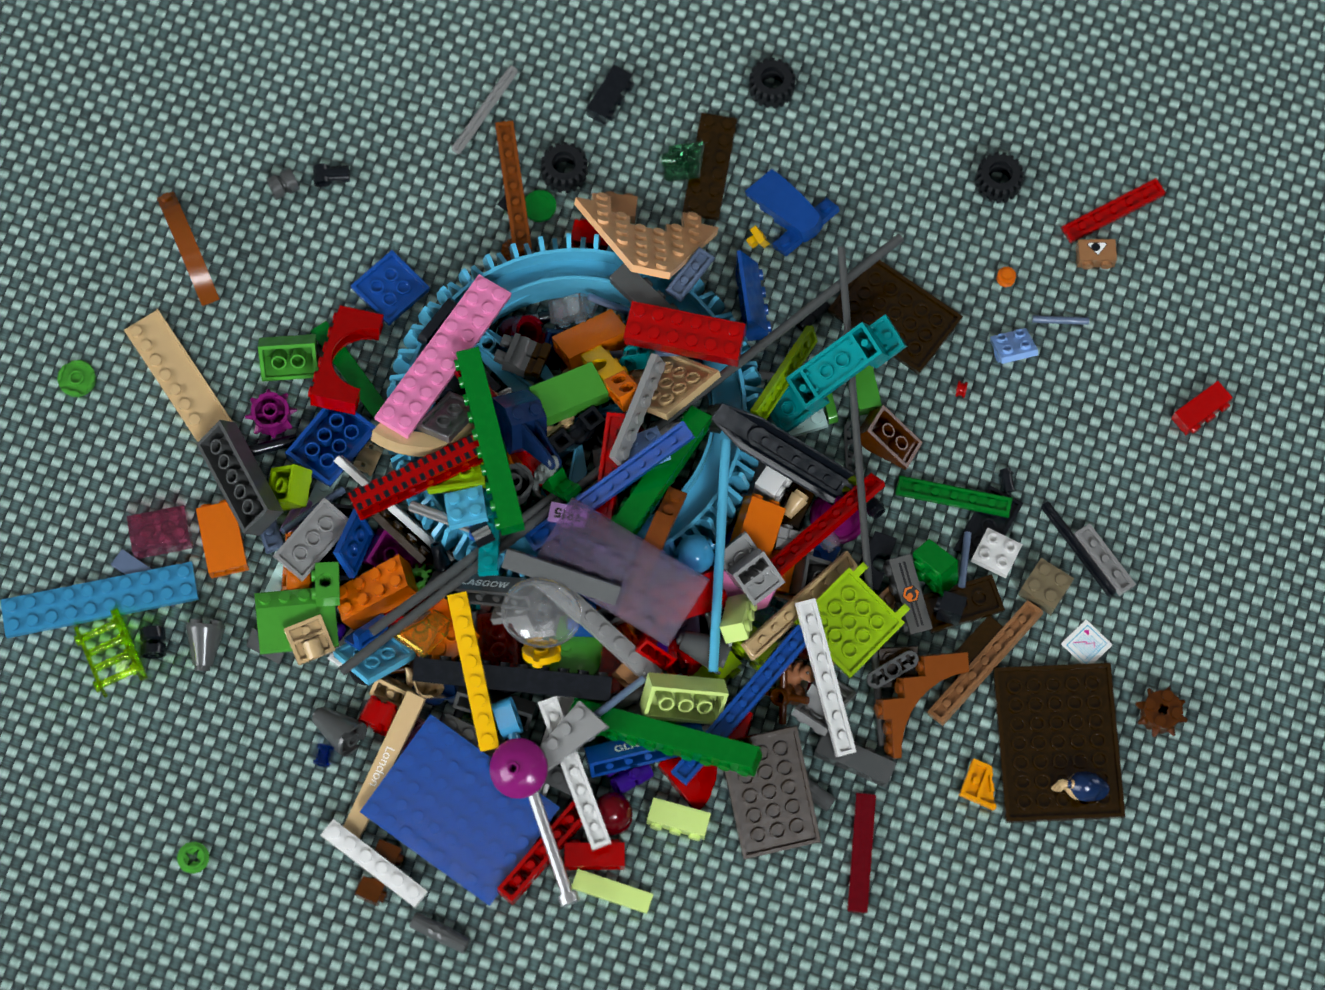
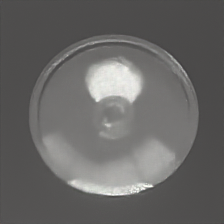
M530 578L518 582L508 590L503 599L501 618L506 630L519 642L537 648H550L561 645L573 637L580 624L581 607L575 594L562 583L548 578Z

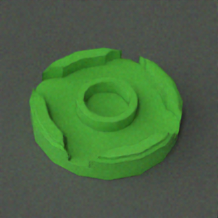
M73 360L61 367L57 380L60 389L65 394L71 397H81L92 391L96 383V375L89 363L83 360Z

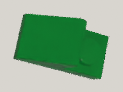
M560 468L542 485L543 489L567 503L582 491L580 485L567 478L563 468Z

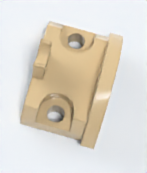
M368 442L357 455L353 465L358 470L372 476L383 448Z

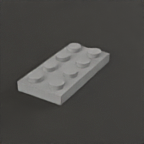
M323 498L272 557L303 582L311 570L315 568V563H319L339 540L349 518L326 498Z

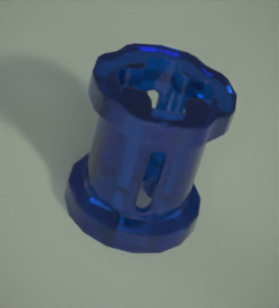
M317 744L318 752L316 759L313 760V764L329 768L331 753L334 752V748L326 744Z

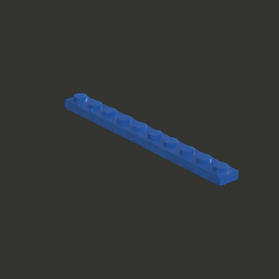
M681 421L568 503V505L591 509V514L696 437L685 421ZM546 519L528 532L525 538L534 552H538L562 535L566 525L549 522Z
M799 624L705 731L706 733L728 738L805 649L806 644ZM681 759L673 768L671 774L687 786L704 765L695 760L686 761Z

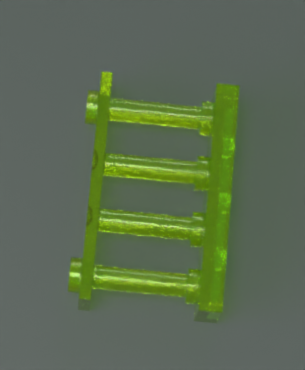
M118 608L110 611L113 617L110 619V622L84 634L81 633L78 626L74 627L77 634L74 635V639L78 647L82 646L96 680L93 681V685L97 693L101 691L104 698L108 697L104 688L131 675H138L141 681L148 678ZM118 629L119 634L116 635L117 637L88 649L85 641L109 630ZM118 644L125 645L126 649L122 653L98 664L94 663L92 656ZM125 659L127 661L131 659L132 664L129 665V668L101 680L99 671Z

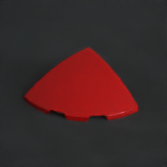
M676 757L661 761L658 764V768L671 782V785L692 808L701 810L712 795L717 778V766L704 765L686 786L671 774L673 768L682 758Z

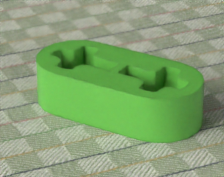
M830 393L827 396L830 403L824 406L828 425L838 423L833 394Z

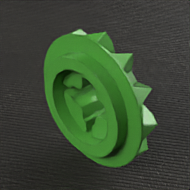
M199 842L186 843L180 848L177 855L179 867L184 872L190 874L201 872L207 867L210 859L207 848ZM187 853L189 855H195V853H197V858L200 862L193 861L192 863H189L191 859L189 858Z

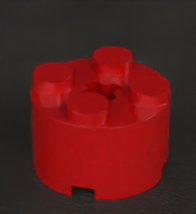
M371 695L358 720L362 721L367 728L369 726L374 729L373 732L386 737L398 709H396L397 706L389 701L383 703L381 699Z

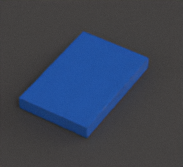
M355 509L352 510L333 551V554L349 578L356 577L375 535L366 519L360 520Z

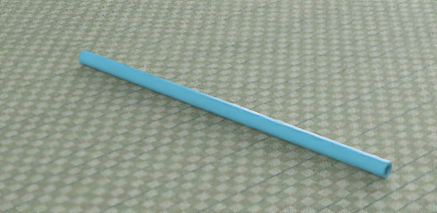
M721 439L709 672H718L730 439Z

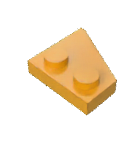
M975 758L972 759L959 796L994 811L996 803H994L993 792L995 789L992 781V766Z

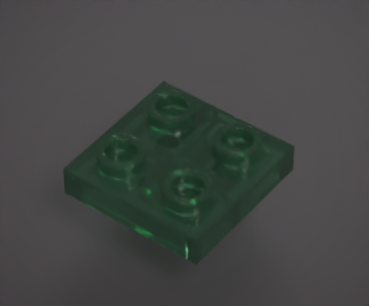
M702 142L669 145L668 153L662 155V165L665 168L664 179L670 182L700 178L705 145Z

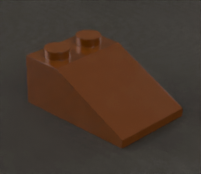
M884 405L870 411L860 427L861 445L866 450L904 470L909 467L923 443Z

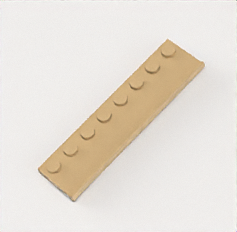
M158 309L124 329L126 335L197 442L219 420L233 422Z

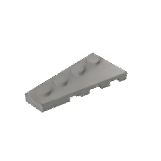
M581 701L577 702L540 746L547 759L548 772L564 761V758L571 753L573 754L578 751L586 742L593 740L597 734L609 728Z

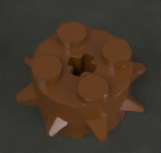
M1170 687L1155 692L1148 688L1147 699L1135 703V706L1141 710L1140 719L1137 724H1143L1148 730H1152V737L1154 738L1158 733L1163 734L1167 732L1175 736L1176 725L1188 721L1183 715L1182 706L1186 701L1180 700L1171 691ZM1158 710H1163L1165 712L1164 715L1163 712L1160 714Z

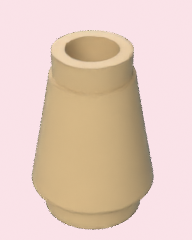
M797 489L791 492L785 505L784 515L792 519L807 504L808 497Z

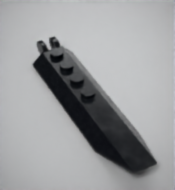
M721 403L711 418L740 450L831 505H834L836 496L843 497L847 494V492L842 491L844 486L850 489L856 486L848 480L854 476L853 472L761 416Z

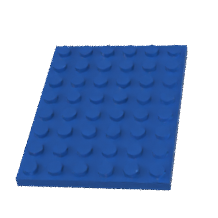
M430 714L363 806L360 813L490 906L499 894L497 888L526 856L541 834L528 797L515 799L502 794L495 787L490 776L491 757L483 751L480 752V749ZM540 793L550 822L560 807Z

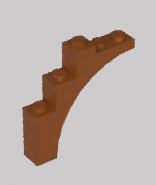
M968 652L918 655L919 661L915 666L918 675L896 678L895 692L898 697L876 699L874 713L877 719L885 720L883 732L886 735L884 750L887 756L893 759L902 758V740L905 726L912 710L924 694L944 679L969 672Z

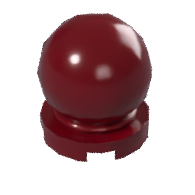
M533 315L511 316L503 320L497 329V334L501 337L504 334L514 337L515 333H518L541 344L544 343L545 333H542L540 326L542 322Z
M609 792L596 800L609 836L621 835L629 829L632 823V806L624 795L617 792Z

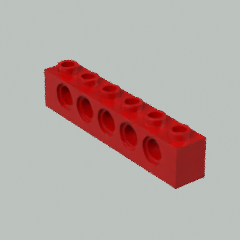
M574 800L551 825L559 852L583 825ZM542 837L497 888V892L512 906L550 864Z

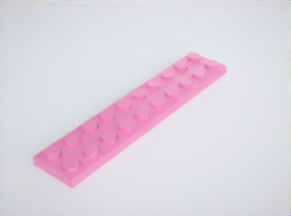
M479 274L377 412L375 420L408 439L417 427V424L426 415L454 376L456 371L454 360L457 359L456 352L476 346L510 299L511 292Z

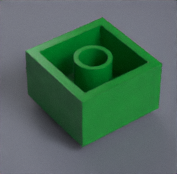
M928 539L913 552V563L918 580L926 583L933 592L943 596L944 591H949L958 583V560L931 539Z

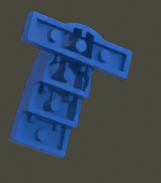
M773 169L769 170L745 191L746 196L759 204L762 211L773 217L776 224L787 230L772 243L774 249L785 257L802 243L814 238L821 231L823 225L840 211L839 207L827 198L816 207H813L792 184Z

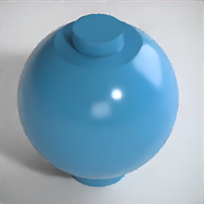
M689 535L679 542L676 548V557L672 560L679 572L686 570L692 574H699L708 570L713 564L715 558L713 550L715 546L711 539L706 540L704 536Z

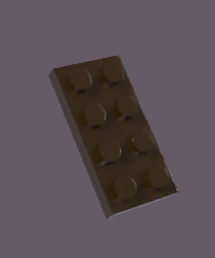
M388 509L371 516L420 564L432 565L431 548Z
M992 574L966 582L965 588L955 585L948 591L967 597L958 626L1005 611ZM937 592L923 595L933 628L930 629L931 634L956 627L955 625L935 619L937 615L934 612L938 597L941 596Z

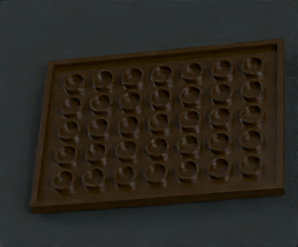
M1111 663L994 668L993 678L1005 822L1025 823L1125 818ZM1085 771L1095 773L1098 777L1105 780L1109 785V793L1099 801H1081L1072 798L1065 790L1055 792L1051 787L1060 779L1068 780L1076 772Z

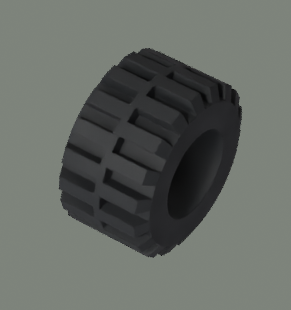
M766 58L763 59V63L759 61L752 68V72H750V95L753 96L755 102L758 101V105L761 107L766 105L765 108L769 109L770 106H773V109H776L777 105H780V107L784 106L785 102L788 103L790 97H793L795 74H793L792 67L789 68L787 62L782 63V59L776 61L775 58H771V60ZM773 78L780 81L782 85L777 88H769L762 82Z
M563 142V145L555 143L556 146L553 147L551 145L549 151L546 150L544 157L541 159L542 178L545 180V184L550 186V189L553 191L557 189L558 193H562V191L570 193L569 190L574 192L577 190V186L581 188L583 182L587 179L588 166L586 155L579 146L575 148L573 143L570 145L567 142ZM562 162L570 163L575 167L568 173H560L554 169L556 165Z
M995 152L994 156L992 154L987 155V158H983L981 164H979L975 185L978 187V193H983L982 197L984 199L989 198V202L995 200L996 203H1000L1003 200L1006 203L1009 198L1012 200L1015 198V194L1019 193L1024 172H1022V165H1019L1020 161L1018 159L1014 160L1013 155L1007 156L1005 152H1002V155H1000L999 152ZM995 172L1003 173L1008 177L1009 181L997 183L991 179L990 174Z

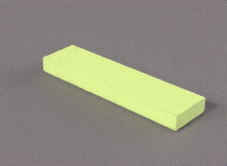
M577 869L571 886L573 890L645 914L648 913L654 895Z

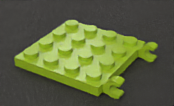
M864 562L854 571L849 567L816 600L832 662L849 679L905 623L901 618L910 610L906 604H903L894 612L859 577L868 568ZM799 618L794 622L796 626L800 625Z

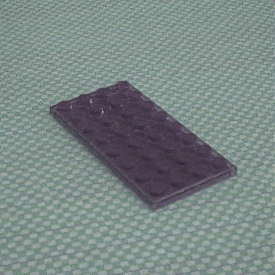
M573 497L537 555L538 558L622 585L616 605L585 595L582 596L669 647L710 580Z

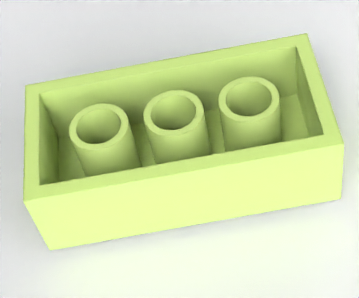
M648 672L639 705L642 716L657 720L711 725L724 711L729 693L724 679Z

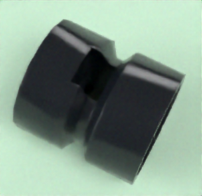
M146 626L140 628V641L143 642L140 645V656L142 658L158 659L166 656V644L163 643L166 639L165 627Z

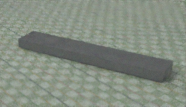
M509 547L502 564V568L612 605H616L622 585Z

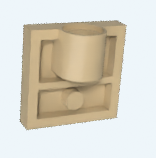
M321 614L284 628L298 666L335 651Z

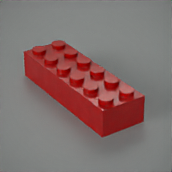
M632 301L623 338L624 344L738 367L746 333V324Z

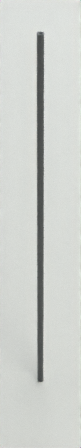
M838 247L845 335L852 330L845 247ZM855 375L848 380L862 555L863 562L868 566L864 571V580L873 590ZM878 651L871 657L872 670L879 667ZM873 674V683L877 685L879 684L880 675L875 676ZM881 687L873 688L875 704L876 699H882ZM876 716L878 746H884L886 743L883 732L884 720L877 719Z

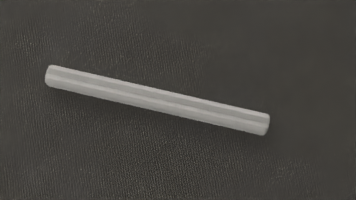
M510 65L453 144V152L460 154L517 75L518 69Z

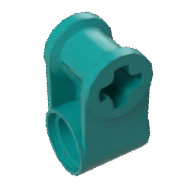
M629 345L624 348V356L620 358L619 362L628 371L645 369L651 353H656L651 349Z

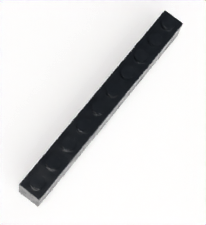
M420 654V657L414 658L412 681L466 687L460 658L459 661H451L449 656L431 659L432 655ZM482 660L488 689L604 701L611 699L613 677H609L608 672H597V675H589L588 670H577V673H570L568 668H558L557 671H550L548 666L530 669L529 664H518V667H510L509 662H499L498 665H490L491 661Z

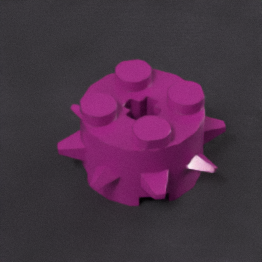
M267 389L266 393L260 394L258 399H250L252 403L251 413L246 415L245 419L254 421V434L261 432L275 438L277 434L293 428L290 424L291 414L297 412V408L288 406L287 399L289 394L285 393L280 396L278 393Z

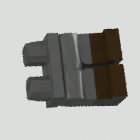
M515 333L514 337L504 334L500 346L507 348L508 351L505 352L497 349L493 361L502 364V370L509 371L538 383L550 355L552 344L546 342L541 344L518 333Z

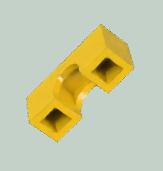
M601 345L580 355L584 365L590 362L593 363L602 381L623 370L629 375L625 366L622 367L618 359L613 358L608 349L605 350Z

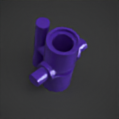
M649 764L606 774L607 777H611L618 773V776L612 778L610 783L613 790L620 794L626 793L635 788L636 785L638 786L654 776Z

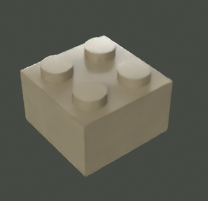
M1041 558L1018 595L1051 616L1072 585L1074 578Z

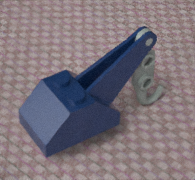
M528 389L492 397L500 432L509 455L527 451L541 462L536 471H534L533 491L538 499H543L545 496L541 495L539 484H544L553 476L556 469L560 468L562 463L559 455L547 438V417L541 401Z

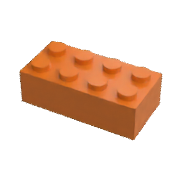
M398 554L341 585L340 606H338L341 621L355 630L379 614H385L398 607L418 592L410 563Z

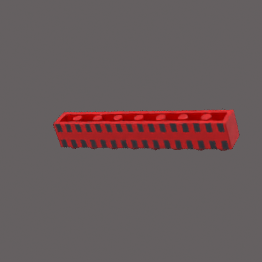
M473 435L463 437L456 443L446 445L439 451L427 454L422 459L410 462L405 467L393 470L388 475L353 489L348 495L360 520H364L427 490L430 486H436L459 475L460 472L463 473L471 469V467L474 468L480 465L483 459H478L476 447L479 446L478 440L474 441Z

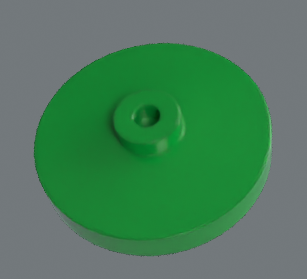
M536 190L525 197L527 217L530 220L545 222L554 216L557 207L556 200L549 192Z

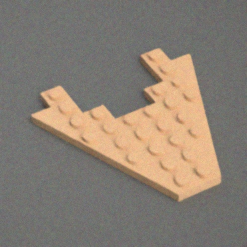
M601 192L592 193L591 200L576 197L574 202L577 209L631 272L668 280L688 262L699 247L703 248L717 235L719 229L716 226L702 224L701 216L694 212H683L681 217L682 226L679 224H666L665 230L661 228H647L642 224L633 225L630 224V216L627 214L611 212V196Z

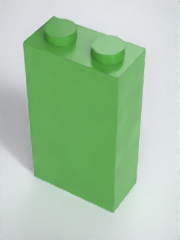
M592 362L529 387V391L541 401L547 417V427L582 413L593 405L596 407L608 402L609 392Z

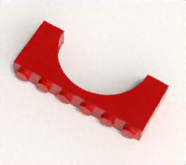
M340 305L338 312L333 314L332 323L334 324L333 327H329L327 335L329 339L328 342H324V355L319 357V370L314 372V385L309 387L308 397L311 398L312 406L356 415L360 402V389L345 383L334 371L332 363L336 354L350 343L359 340L379 341L384 325V315Z

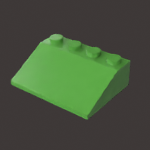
M312 588L254 593L260 654L291 652L292 649L284 628L319 614L322 616L334 647H339L335 606H316V599L312 600Z

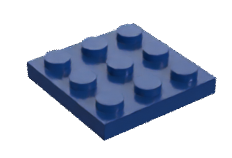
M393 250L350 285L351 289L375 313L384 315V322L388 326L430 291V287Z

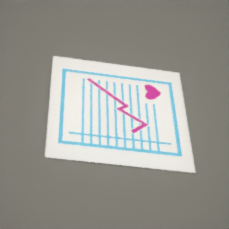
M1087 620L1061 643L1081 664L1095 663L1112 646Z

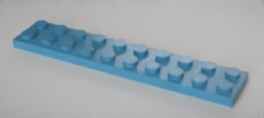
M191 561L2 599L0 601L5 637L8 639L199 600L194 564Z

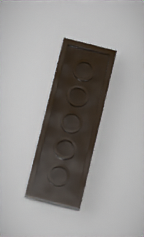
M701 113L682 213L694 212L700 215L701 218L719 221L738 118Z

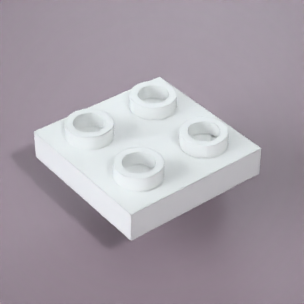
M987 528L971 562L1006 578L1023 544Z

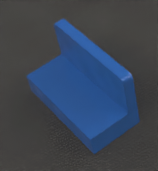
M381 613L344 638L345 642L359 651L388 629L387 626L375 636L368 629L385 615Z

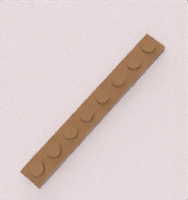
M1027 600L971 662L969 672L962 673L927 711L928 716L943 726L1043 615V610Z

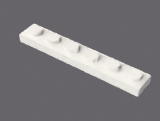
M334 819L322 832L321 836L414 908L419 905L428 893L426 889Z

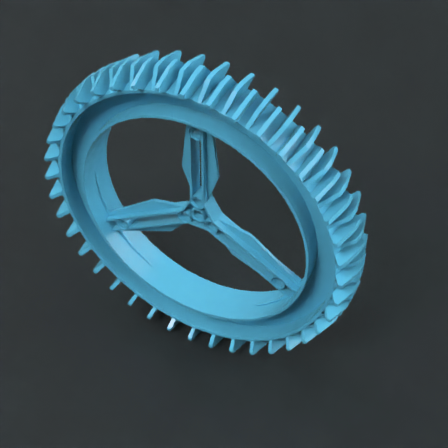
M566 233L567 248L558 249L557 238H553V250H545L543 236H539V252L532 253L529 244L526 243L523 244L525 255L520 257L516 243H513L509 248L512 260L506 261L501 252L496 254L498 263L496 267L490 254L485 255L483 258L485 273L473 265L470 267L472 280L467 269H462L458 277L463 288L450 282L447 284V290L443 285L437 292V300L441 305L430 301L427 307L424 306L419 313L418 319L422 325L412 324L411 329L403 339L404 346L409 349H399L398 356L393 363V370L398 374L390 375V385L386 392L387 398L426 347L417 341L422 330L447 299L452 298L459 302L479 274L511 292L510 299L492 322L494 324L513 311L530 304L563 297H587L589 293L631 307V303L610 283L609 276L623 264V261L609 245L606 251L600 250L601 238L599 234H594L593 249L586 248V237H581L580 248H572L571 233ZM681 269L669 280L638 273L642 278H648L653 284L652 287L656 291L660 290L666 296L665 300L669 304H675L680 311L737 322L731 312L721 314L725 309V304L717 295L715 296L713 291L701 295L705 290V284L701 279L698 280L682 302L667 294L665 289ZM487 329L479 343L475 346L479 347L482 362L508 388H511L512 392L523 389L529 390V387L533 385L523 377L502 370V364L493 361L497 349L505 352L508 349L500 346L502 339L500 335ZM746 336L744 338L741 355L751 348L750 345L747 343ZM488 343L493 345L491 348L488 349L483 347L485 344ZM692 358L693 361L719 370V372L728 366ZM749 361L707 394L709 405L724 403L750 413V409L763 392V388L757 387L761 385L762 381L761 375L757 371V362ZM546 364L538 380L539 382L554 377ZM441 399L435 401L434 404L431 406V408L428 410V412H429ZM616 403L603 408L602 404L597 406V410L603 417L607 415V412L623 413ZM574 417L573 423L578 420V417ZM723 431L720 434L710 432L701 461L681 490L688 494L659 558L657 566L662 571L664 569L666 571L671 569L669 561L671 565L674 564L672 559L676 557V548L683 538L696 534L703 535L713 541L716 539L721 439H729ZM732 441L730 445L727 517L731 519L734 518L736 509L743 502V497L738 493L748 494L750 489L749 483L754 479L755 471L750 468H758L759 465L758 460L740 450ZM582 444L573 452L569 479L575 483L587 474ZM388 450L390 455H395L390 458L392 467L395 470L423 458L398 454ZM541 489V495L546 497L547 494ZM425 490L406 499L408 506L411 501H415L446 512L444 494L451 492L428 494V491ZM414 513L415 517L422 521V527L425 531L435 527L431 533L432 538L436 542H442L445 551L456 546L453 557L457 561L478 547L475 541L470 540L468 532L460 529L450 530L449 525ZM655 513L648 518L633 542L628 544L627 550L619 554L609 581L613 582V580L619 579L620 585H622V593L625 592L628 583L627 577L631 575ZM562 535L538 552H534L525 536L509 548L552 562ZM617 540V541H615V542H616V543H623L624 541H622V540ZM507 550L500 554L499 575L493 576H501L504 571H507L506 577L517 578V576H520L519 578L532 579V577L502 568Z

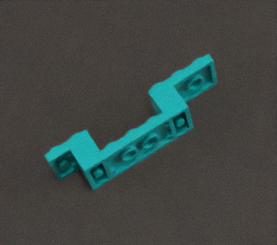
M883 315L870 326L861 322L787 376L786 380L789 386L770 414L777 427L789 433L829 404L830 401L827 396L869 365L877 369L905 349L907 345L889 317Z

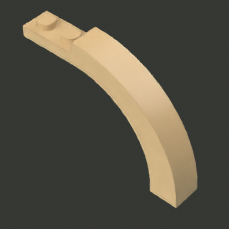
M379 423L372 430L371 441L398 454L424 457L427 454L441 450L446 445L458 442L463 437L472 435L471 429H475L474 423H468L450 443H447L423 432L413 431L407 439Z

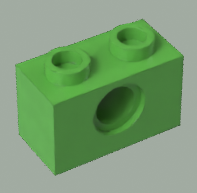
M339 562L315 563V570H311L312 582H315V588H312V600L316 599V606H340ZM324 582L330 583L328 586L321 585Z

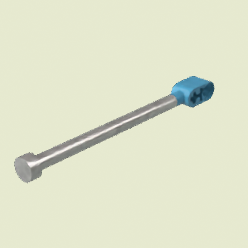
M508 697L493 703L492 711L503 739L520 738L519 733L523 732V726L513 699ZM538 791L528 797L561 893L558 897L561 907H566L579 902L580 898L577 890H572Z

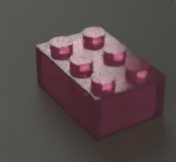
M184 505L127 516L132 553L136 559L193 548L188 512Z

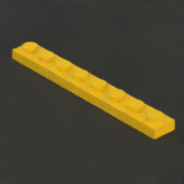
M465 591L447 595L480 752L495 749L500 746L468 593Z

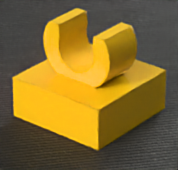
M756 225L750 229L753 235L746 239L749 246L755 248L760 244L765 248L770 244L761 229Z

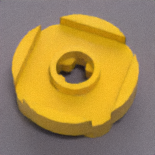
M533 637L524 642L522 657L526 662L531 663L534 668H542L544 665L561 660V644L554 638H550L549 641L543 640V637Z

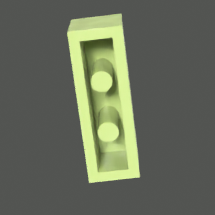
M745 594L727 597L720 624L726 644L749 639L750 631H752V622L755 620L754 614L757 611V604L755 606L752 605Z
M653 797L647 824L655 830L663 828L669 830V833L680 836L685 834L691 840L700 841V839H705L711 813Z

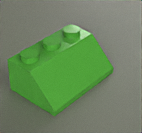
M316 334L259 338L258 353L262 381L313 378L314 372L319 370Z

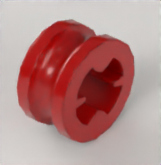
M958 380L955 397L960 395L962 398H965L968 382L962 383Z

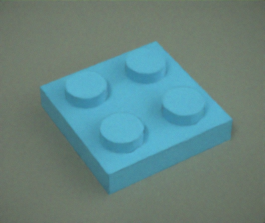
M482 485L444 494L450 530L489 521Z

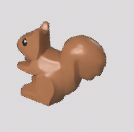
M802 661L800 663L797 662L795 666L792 663L788 667L787 684L794 687L796 694L805 696V689L800 683L802 680L809 683L815 681L812 667L810 665L803 666L804 663ZM792 701L790 704L799 705L800 703Z

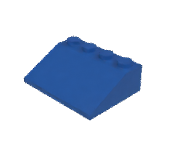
M738 250L736 253L735 276L742 323L746 324L745 336L747 341L761 340L768 335V332H771V323L766 320V315H769L768 304H764L763 300L766 297L765 286L761 287L763 272L762 269L758 268V263L741 250Z
M322 408L285 452L286 458L292 464L312 470V477L331 487L344 471L334 460L338 456L343 455L349 462H352L369 442L372 430L376 426L357 412L356 415Z

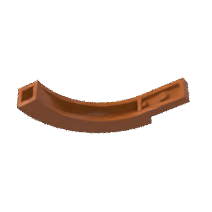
M175 192L164 193L157 197V200L201 305L205 306L220 300Z
M669 486L640 548L618 614L637 621L659 558L688 493Z

